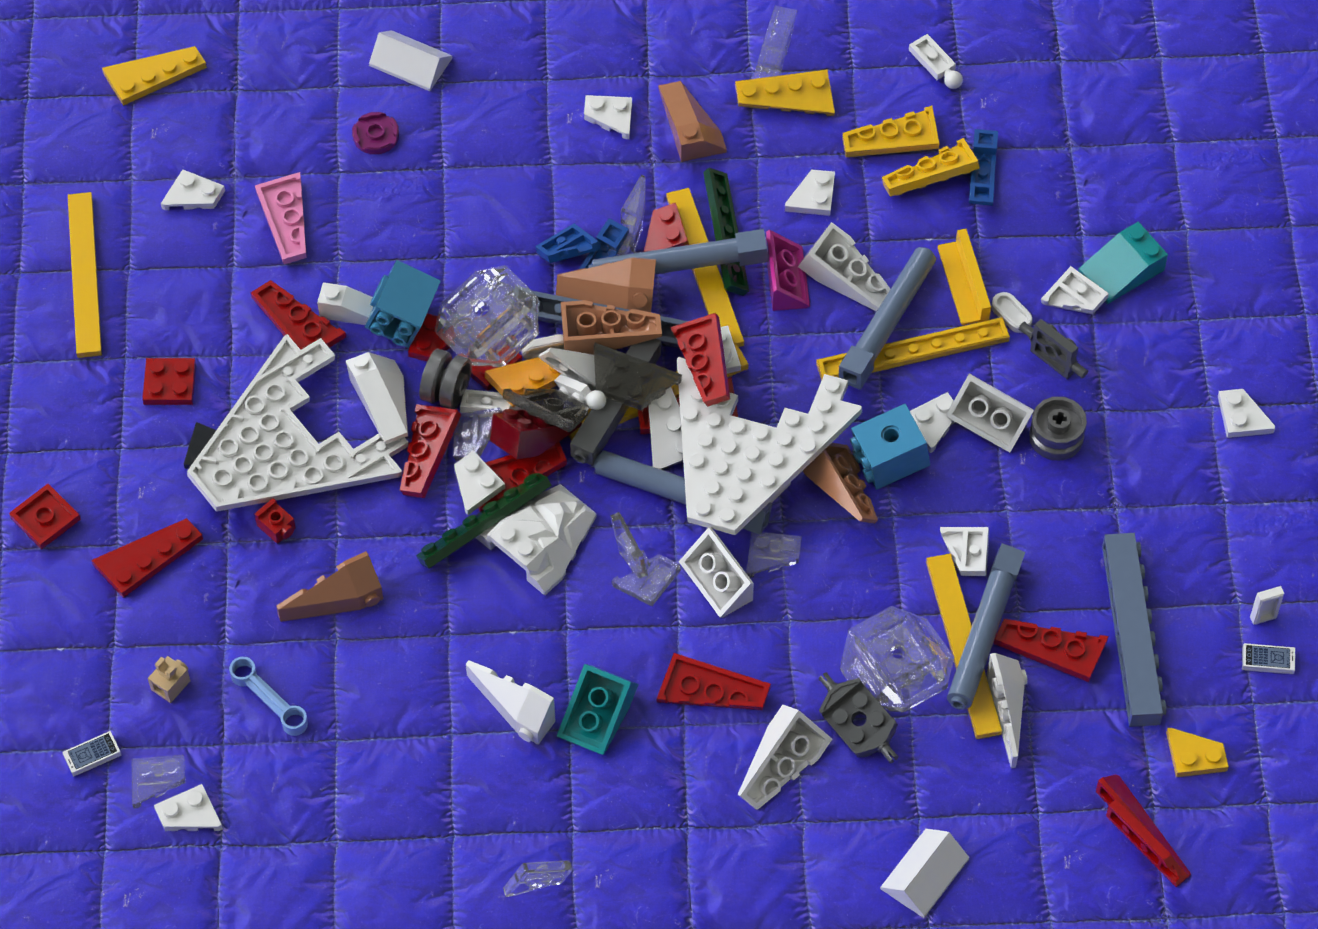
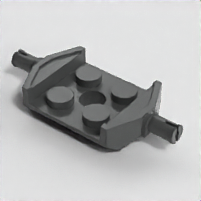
M827 672L823 673L826 680L821 675L819 681L827 688L828 693L819 712L857 757H867L879 752L886 757L889 763L894 762L892 757L897 760L899 756L892 750L889 744L898 726L895 719L889 715L859 678L838 684L832 680ZM863 714L867 717L865 724L862 726H855L853 724L855 716Z

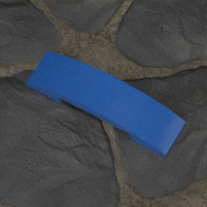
M975 129L973 153L978 159L980 169L971 172L969 204L993 206L998 131Z
M608 218L596 236L601 249L590 252L579 269L589 268L588 265H593L592 260L618 256L627 238L629 229Z

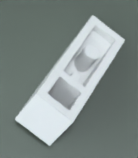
M323 282L317 302L319 316H323L328 320L366 325L373 306L370 305L373 297L348 286Z
M549 348L538 357L562 375L588 385L591 391L599 390L602 392L617 369L608 358L557 348Z

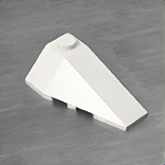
M831 222L798 267L817 282L877 312L890 291V287L880 274L875 273L869 266L868 258L865 255L862 256L854 246L855 241L851 236Z
M992 653L990 654L986 677L1001 725V734L1010 767L1016 768L1024 685L1027 684V675L1025 669L1021 670L1018 660Z
M468 660L466 663L468 678L523 740L527 742L532 741L539 745L555 723L554 698L530 684L517 685L510 676L506 675L503 679L499 678L492 669Z
M782 705L768 725L737 795L754 809L758 810L781 791V787L789 780H795L800 775V771L808 765L812 766L817 762L832 741V738L799 710Z

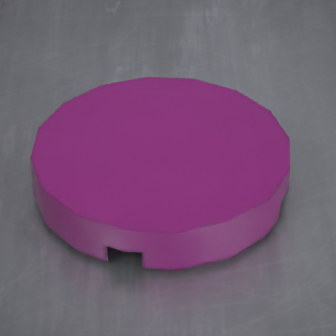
M370 112L362 115L352 127L353 141L362 152L382 154L388 152L396 145L399 139V127L395 119L386 116L385 113Z

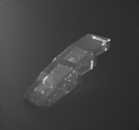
M775 5L753 79L779 76L781 74L797 10Z
M644 175L639 177L621 209V224L629 229V233L618 251V256L635 253L640 239L646 203V176Z

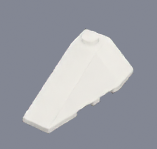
M370 352L346 360L350 381L384 444L386 445L408 436L404 376L395 360Z

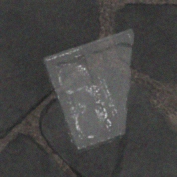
M500 407L460 413L461 417L454 431L453 457L456 461H460L472 451L479 457L481 456L490 440L493 413L503 412Z
M620 512L610 515L619 554L638 579L647 576L646 565L649 562L645 552L639 549Z
M751 532L746 574L749 578H752L754 574L765 570L771 572L778 570L782 566H791L799 563L802 536L767 532L757 534Z
M658 554L649 559L645 564H639L632 568V573L621 579L617 576L611 582L614 588L653 606L681 571L680 564Z
M184 755L132 759L133 809L141 807V803L155 796V798H158L165 794L167 790L174 789L185 783Z
M570 860L523 863L503 887L505 896L511 897L547 886L561 884L573 870Z

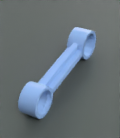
M238 657L231 662L229 670L232 681L238 686H248L281 718L283 730L287 734L297 736L305 732L308 727V720L303 708L290 706L257 675L255 664L250 658ZM241 666H248L252 669L251 673L246 677H238L234 674L235 670ZM292 715H299L304 719L298 726H289L285 723L286 719Z

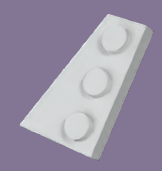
M670 386L648 395L652 467L661 470L683 462L680 407Z

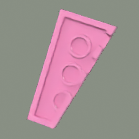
M300 172L255 185L257 196L283 264L307 258Z

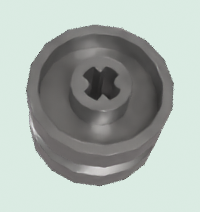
M438 348L434 350L426 363L419 390L420 399L433 404L439 400L442 407L457 409L462 401L463 393L469 384L472 361L460 355L452 359L449 352Z
M1051 397L1039 403L1032 415L1029 432L1030 443L1033 449L1042 457L1050 460H1066L1073 457L1080 451L1084 441L1087 425L1084 410L1074 400L1066 397Z

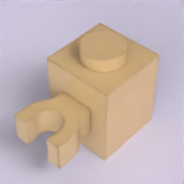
M169 656L165 659L160 657L155 663L156 669L148 677V681L153 692L171 703L190 682L188 667L178 659L174 661Z

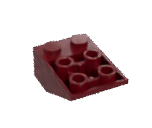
M545 404L544 407L537 408L527 406L522 410L505 409L503 412L493 413L490 441L516 459L536 457L580 428L582 423L575 419L572 414L561 410L556 404Z

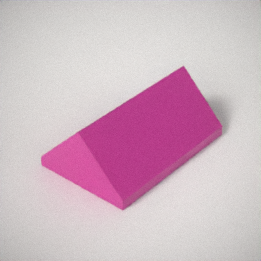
M768 230L766 232L769 260L767 262L772 310L804 309L810 307L806 273L798 267L804 259L803 247Z

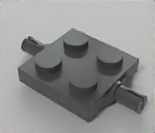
M1040 319L1034 325V329L1025 321L1019 326L1018 330L1030 339V351L1063 377L1068 379L1074 372L1082 379L1087 375L1088 370L1080 365L1076 359L1078 347L1070 338H1065L1053 325L1047 324Z

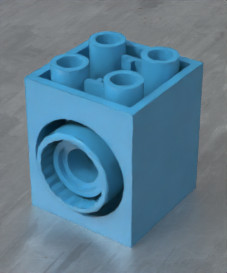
M396 260L388 276L383 275L370 302L373 309L364 328L369 329L375 335L384 336L392 340L396 345L409 348L423 324L441 280Z
M906 403L851 428L853 438H850L853 447L852 453L857 463H862L864 468L862 471L867 482H872L876 490L930 466L927 442Z

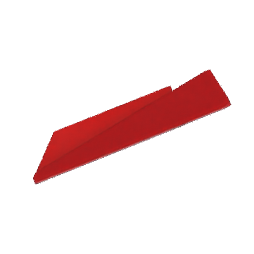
M1115 774L1099 779L1096 793L1109 805L1106 817L1175 887L1190 877V871L1121 777Z

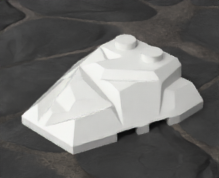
M559 484L540 493L475 538L490 550L495 546L501 549L526 570L527 581L543 595H546L563 580L568 564L575 558L576 550L580 542L584 541L597 514Z

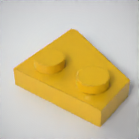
M1167 728L1166 735L1176 777L1228 771L1229 766L1223 743L1174 728Z

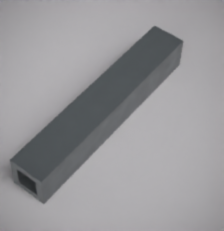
M655 338L630 346L602 391L606 396L605 406L600 410L591 409L570 443L571 457L576 461L594 465L595 459L604 449L661 356L660 340Z

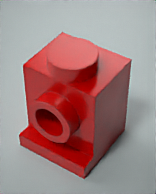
M274 498L254 513L257 526L277 544L283 539L289 538L293 534L294 529H296L294 518L280 507Z

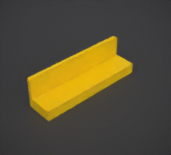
M967 229L957 230L956 242L940 244L937 249L961 325L987 321L990 319L991 305Z

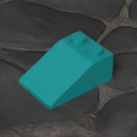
M1136 222L1119 232L1087 260L1078 271L1108 293V298L1105 302L1109 304L1163 272L1168 254L1139 222Z
M584 664L557 737L605 755L630 708L639 684L592 665Z

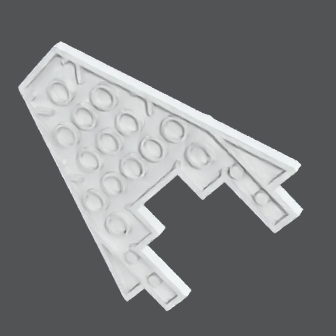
M286 334L190 466L187 476L215 511L218 512L266 503L272 498L282 500L399 478L402 476V470L391 457L407 448L408 441L404 437L385 445L380 434H377L353 449L341 433L337 432L318 444L293 414V411L310 402V396L298 382L333 362L335 354L321 338L300 350L289 335Z
M723 347L727 367L732 353L731 349ZM678 357L677 370L688 522L707 528L712 527L714 530L736 535L861 415L862 406L842 401L848 387V380L824 374L809 413L784 408L776 428L732 416L738 402V395L730 393V400L707 407L686 364V359Z

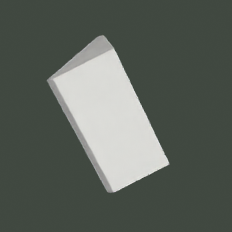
M391 30L378 33L369 66L431 91L452 60V55Z
M969 373L946 417L1010 453L1034 410Z
M708 527L680 559L679 563L718 616L723 618L753 601L754 583L713 528Z
M925 829L880 889L925 918L967 863L969 856L950 832Z

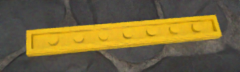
M685 188L666 193L669 205L676 202L689 245L708 242L690 189ZM717 265L692 269L707 314L716 313L720 319V327H729L734 345H738V347L744 346V339Z
M91 192L68 194L76 354L78 358L101 356L102 346L93 197Z
M1003 317L887 343L874 361L872 373L1009 342L1010 336ZM847 353L816 360L821 380L824 374L839 378V365Z
M950 553L926 558V565L957 670L972 625ZM985 670L980 679L971 707L967 708L976 739L997 736L1002 733Z

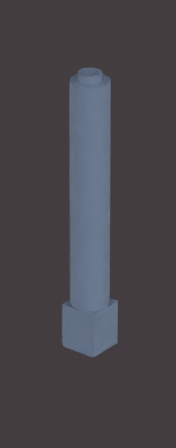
M764 229L735 233L736 238L594 259L592 260L593 265H588V267L591 268L604 263L622 261L631 257L656 259L655 274L734 262H740V266L765 263L769 262Z
M918 247L914 250L856 346L850 347L840 363L839 378L848 380V385L861 390L872 373L874 361L936 262V257L930 249Z
M605 450L595 459L593 468H595V473L686 504L684 477ZM768 503L742 529L761 534L768 525L773 503Z
M1003 543L995 556L983 596L947 695V700L951 706L959 710L969 708L973 703L1013 584L1025 555L1024 551Z

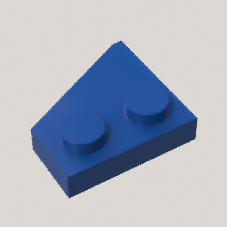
M575 223L535 246L537 254L549 263L601 249L599 241Z

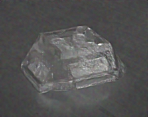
M506 265L478 270L440 304L434 331L456 355L469 358L473 366L502 367L539 335V299Z
M890 606L848 629L840 671L847 681L859 678L885 710L906 712L947 689L954 656L926 618ZM899 654L902 655L903 658H895L893 657V655Z

